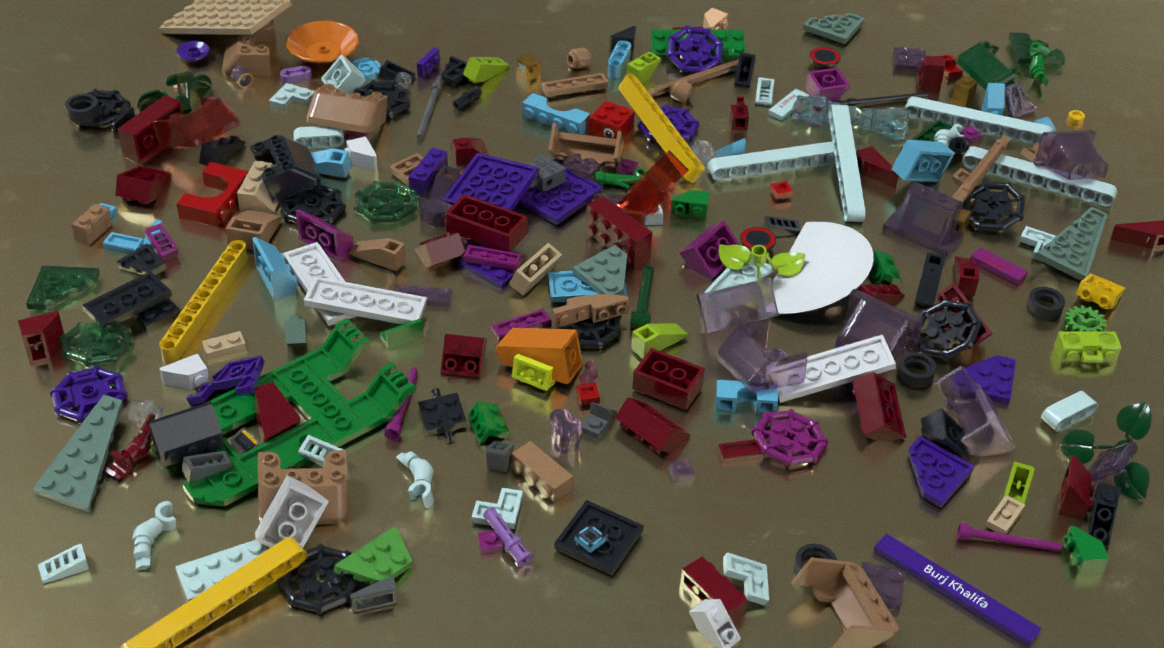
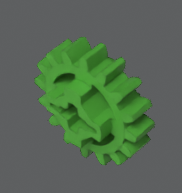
M1081 305V308L1074 306L1073 309L1069 308L1065 312L1063 325L1066 326V331L1071 330V332H1104L1107 321L1103 319L1104 315H1098V310L1093 311L1091 307L1085 309Z

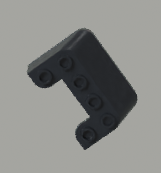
M274 135L270 139L256 142L250 146L256 161L276 164L274 167L266 168L261 174L273 204L321 183L322 179L307 146L281 135Z

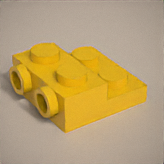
M1090 273L1081 281L1076 295L1080 296L1084 301L1097 303L1100 308L1112 309L1126 288Z

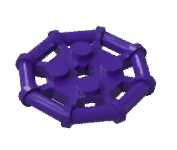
M686 25L685 28L668 37L669 44L666 57L682 73H698L714 68L722 63L721 56L724 44L722 41H719L709 28H696ZM684 35L687 36V38H685V39L682 40V41H681V40H678L679 38H681V37L684 36ZM706 37H708L714 44L710 45L705 40ZM675 45L679 47L677 52L674 51ZM692 49H697L698 52H692ZM712 50H716L715 57L711 56Z
M668 104L660 107L679 134H682L681 136L685 141L694 139V134L700 127V123L689 113L688 109L674 108L668 106ZM642 120L637 123L638 129L644 132L649 141H657Z
M94 365L93 368L81 371H69L67 376L50 391L55 407L54 413L57 416H65L76 420L79 424H82L90 412L86 411L92 410L103 395L125 401L128 397L123 384V375L102 369L99 365ZM114 384L116 389H110L109 386ZM67 396L68 399L62 402L61 397ZM73 407L77 412L72 411L69 408Z

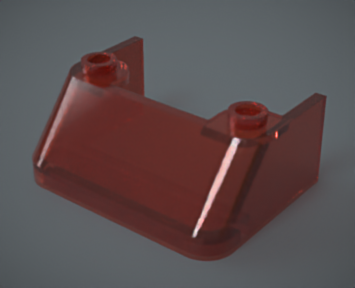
M214 95L208 98H200L201 108L189 114L180 115V113L170 115V118L167 120H153L152 123L161 148H191L202 145L240 126V119L222 98Z
M669 150L632 185L616 206L628 213L645 216L649 214L654 215L659 210L658 205L675 189V183L689 170Z

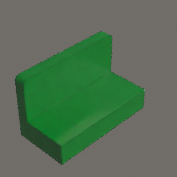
M417 319L380 332V339L388 350L424 337L423 321Z

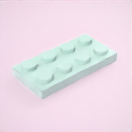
M253 540L175 566L187 601H190L267 551L266 545Z

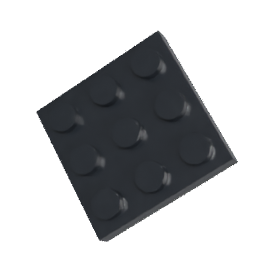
M586 500L555 541L554 549L609 575H613L642 534L644 525ZM589 524H592L606 536V541L591 553L575 541V535Z

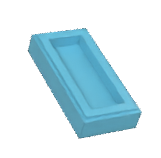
M111 232L103 242V248L130 254L143 246L144 239Z

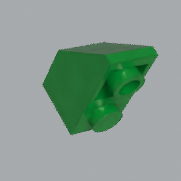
M692 189L673 197L671 214L706 219L710 192Z
M1069 526L1068 532L1064 536V546L1069 550L1071 563L1075 566L1077 573H1104L1109 557L1102 541L1075 526Z

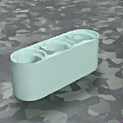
M328 126L299 127L293 133L294 141L307 146L308 149L336 148L344 143L343 129Z
M1079 391L1047 407L1042 413L1041 419L1053 430L1059 432L1091 416L1097 410L1098 403L1084 391Z

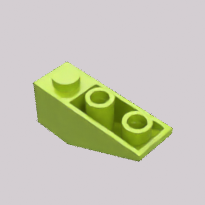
M676 323L646 324L632 331L631 349L643 359L650 348L661 351L688 337V333Z

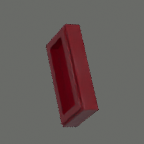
M756 439L718 444L717 449L723 464L763 459Z

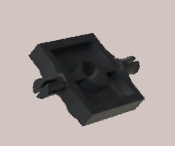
M433 388L431 390L432 399L418 402L427 436L444 434L447 443H450L449 437L451 442H453L452 432L456 429L467 427L458 392L441 396L440 389L436 388L435 392Z

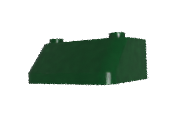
M980 41L958 55L955 62L983 89H987L988 83H1004L1005 98L1021 101L1035 81L1034 78L1022 75L1017 67H1008L995 56L999 47L992 45L988 41Z

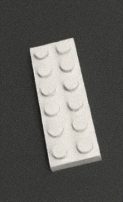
M318 242L283 253L285 262L289 264L291 271L306 293L315 276L345 282ZM318 309L328 326L346 318L355 317V315Z
M316 276L304 298V306L402 325L421 319L427 303V297Z
M882 334L771 367L768 370L773 384H778V398L780 403L852 382L871 372L879 374L896 369V363Z

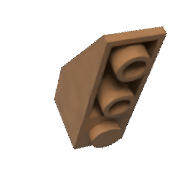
M391 238L359 241L348 252L352 256L397 271L406 261L405 243Z

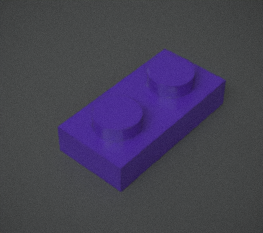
M432 48L417 62V77L424 78L440 63L439 49Z

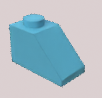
M1004 83L987 84L981 109L983 112L1003 115Z

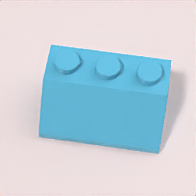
M257 237L252 238L256 267L273 299L278 300L295 295V286H298L297 278L295 275H292L289 264H285L283 253H279L276 246Z

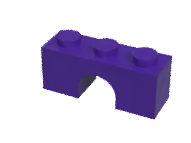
M437 148L429 150L409 175L410 194L426 198L433 188L434 176L441 178L448 169V152Z

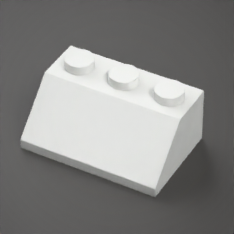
M287 475L255 531L256 541L271 548L287 537H294L303 548L329 501L308 485Z

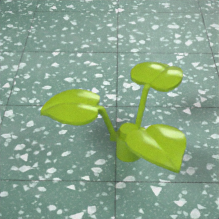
M719 245V257L726 268L740 270L743 268L744 263L749 264L751 259L752 263L757 267V285L748 284L741 291L743 302L756 309L767 306L773 297V291L769 285H760V267L768 260L771 267L777 269L780 275L794 276L802 269L806 256L804 253L796 252L780 253L771 260L766 247L763 245H755L751 252L742 245Z

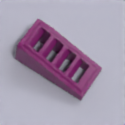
M162 223L144 229L154 251L163 261L178 255V248ZM156 230H160V231H161V232L156 233V234H154V235L151 234V232H154V231H156ZM163 235V238L155 240V238ZM166 241L165 244H162L160 246L158 245L159 243Z

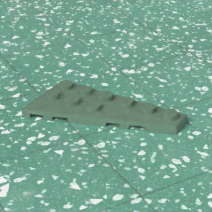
M1094 207L1089 208L1079 219L1075 220L1069 227L1054 237L1050 243H1047L1043 249L1039 250L1034 258L1082 281L1089 274L1108 214Z
M107 395L102 396L33 487L34 494L90 514L91 502L97 492L96 486L98 480L101 479L109 453L108 448L113 441V432L115 426L118 425L123 409L122 400Z

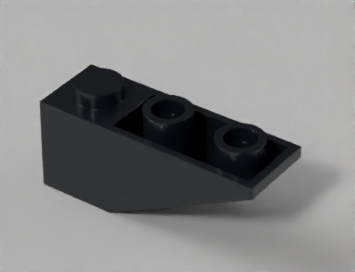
M230 135L228 138L221 137L219 140H209V142L202 143L199 164L207 166L212 162L225 165L246 144V141L240 140L238 136Z
M927 252L914 304L927 307L934 305L946 256Z
M1099 482L1093 496V507L1090 513L1087 534L1102 541L1104 548L1108 550L1121 488Z

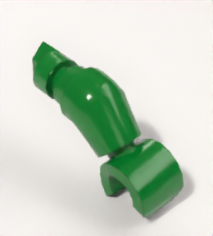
M1033 42L1030 47V55L1034 57H1032L1029 73L1036 83L1043 84L1046 87L1049 80L1045 74V58L1050 48L1045 47L1042 43Z

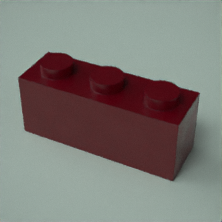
M703 556L682 568L680 583L700 603L705 599H721L732 622L745 614L748 599L744 593L738 591L731 584L730 580L718 572L715 566Z

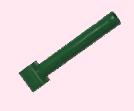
M645 265L643 268L636 312H631L630 329H638L646 324H650L651 313H648L654 276V267L652 265Z

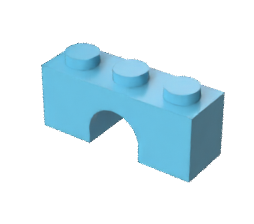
M717 380L715 411L735 412L738 403L749 402L754 405L755 414H763L766 411L776 412L778 384Z

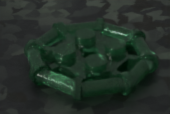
M376 180L373 181V184L355 193V213L370 220L371 224L389 222L398 224L402 219L410 214H415L418 210L416 206L417 191L411 190L398 180L396 182H378Z
M79 322L73 329L59 337V342L62 346V357L66 360L71 359L84 364L85 367L104 363L115 364L124 354L132 351L135 344L131 339V329L128 326L115 325L104 331L96 322Z

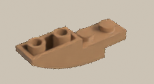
M596 294L567 299V305L552 309V324L554 328L589 318L595 323L627 314L629 298L628 296Z

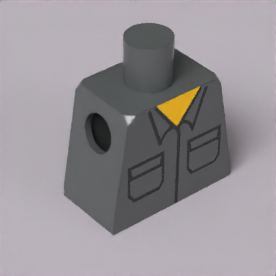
M540 154L529 164L538 167L539 173L527 190L535 187L541 192H546L566 182V168L543 154Z

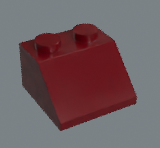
M1071 456L1061 484L1058 514L1084 520L1087 512L1091 513L1093 500H1090V497L1093 496L1095 485L1091 484L1092 475L1076 456Z

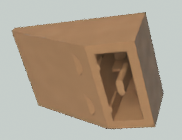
M247 210L232 217L226 227L228 245L232 241L242 240L246 244V249L254 250L252 238L257 237L265 242H269L283 216Z

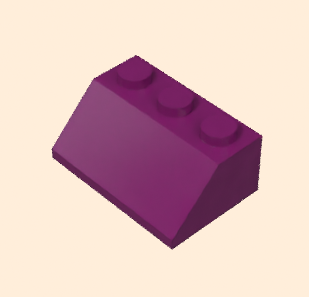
M299 209L296 210L299 240L308 245L318 242L326 255L339 262L349 255L348 252L354 247L353 236L313 214Z
M725 220L709 226L680 252V255L688 268L712 279L725 268L719 257V245L740 244Z

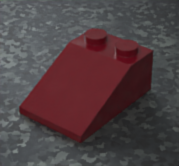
M143 166L134 167L117 175L115 196L122 197L121 199L126 201L138 200L141 204H149L158 198L172 176V172Z

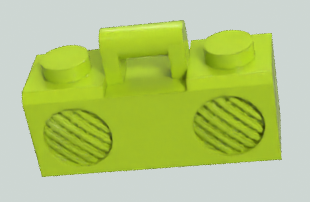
M1058 332L1054 344L1060 362H1079V360L1082 363L1117 362L1121 351V344L1116 332Z

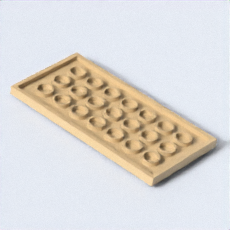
M195 0L192 5L186 6L182 12L176 13L172 19L166 20L159 27L161 34L252 35L292 4L290 0Z

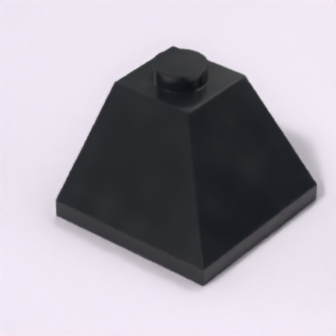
M940 408L921 418V433L926 439L965 461L969 460L965 429L949 414Z

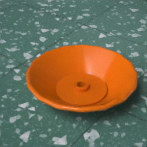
M314 21L303 24L292 30L286 38V48L291 55L317 65L332 64L341 54L347 57L359 45V36L353 28L333 21Z

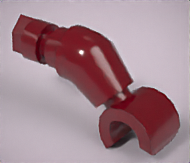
M148 414L141 427L142 433L139 432L137 437H134L121 453L118 451L110 453V456L115 460L110 466H106L105 472L116 479H122L130 472L132 463L147 455L152 447L149 421L155 419V414Z

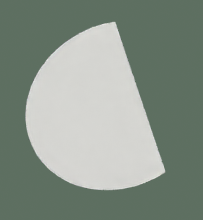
M806 222L790 252L804 253L806 255L802 269L798 274L789 277L777 273L770 286L773 291L771 302L757 310L780 314L799 313L818 309L844 298L862 284L872 268L873 250L870 243L856 230L841 224Z

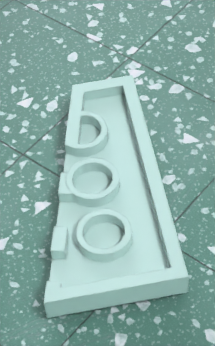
M752 259L749 264L744 263L743 268L740 270L726 268L704 292V298L721 305L739 294L746 285L755 284L757 282V267L752 263ZM765 263L760 267V280L773 272L771 265Z

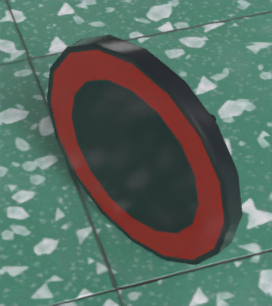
M818 47L811 50L809 59L816 65L830 67L840 62L841 55L832 48Z
M751 227L741 233L740 242L749 250H752L755 245H763L769 251L776 244V236L766 228Z

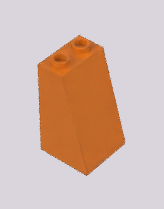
M511 328L496 347V354L499 356L500 364L513 367L514 357L520 354L553 367L552 380L564 384H569L583 365L577 330Z

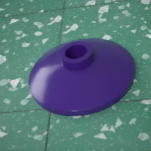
M200 41L185 42L177 48V55L184 60H199L209 53V46Z

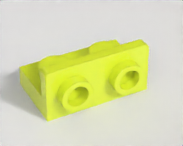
M520 354L514 357L512 378L546 391L556 382L552 380L553 367Z

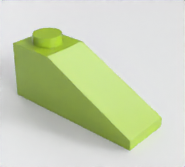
M470 57L463 75L468 77V80L472 83L485 82L508 69L510 65L500 58Z

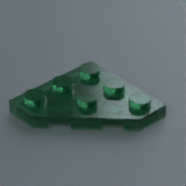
M1009 33L1008 38L1018 64L1026 65L1031 63L1034 56L1030 55V47L1033 42L1042 43L1045 47L1049 48V44L1039 39L1035 41L1026 33ZM1050 48L1045 58V64L1064 65L1066 59L1063 51L1058 48L1055 50Z
M42 266L26 302L27 309L48 310L95 287L100 275L99 268Z

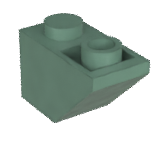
M289 316V320H285L286 344L307 343V320L303 319L302 316Z

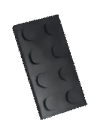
M150 271L82 306L84 312L105 331L172 297V292Z

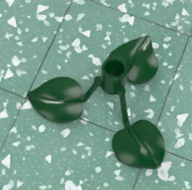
M191 71L170 75L165 80L167 86L177 84L180 95L175 99L181 102L183 115L192 112L189 90L201 87L212 88V82L208 75L194 76ZM180 83H185L183 87L186 90V97L182 93ZM160 90L146 92L140 96L137 108L139 109L146 104L158 101L165 95H169L165 91L161 92Z
M1148 402L1128 405L1119 411L1117 426L1121 431L1126 432L1125 437L1127 440H1120L1116 445H1093L1094 435L1082 429L1072 431L1062 439L1060 448L1070 460L1071 456H1076L1082 464L1092 460L1094 456L1093 449H1115L1118 455L1126 457L1123 462L1124 468H1119L1114 472L1116 487H1120L1121 492L1131 498L1146 499L1150 482L1147 468L1138 462H1131L1128 465L1127 463L1138 450L1137 444L1133 439L1140 440L1144 438L1150 430L1152 417Z

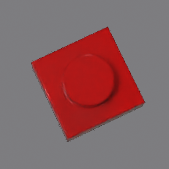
M787 181L770 184V190L776 199L793 196V190Z
M596 383L576 386L580 406L589 405L591 402L600 403V395Z

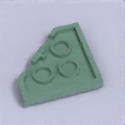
M852 13L845 14L844 17L829 15L825 16L824 19L811 17L804 24L803 30L845 44L864 24L865 18Z
M614 245L573 266L572 273L598 294L623 295L627 254Z

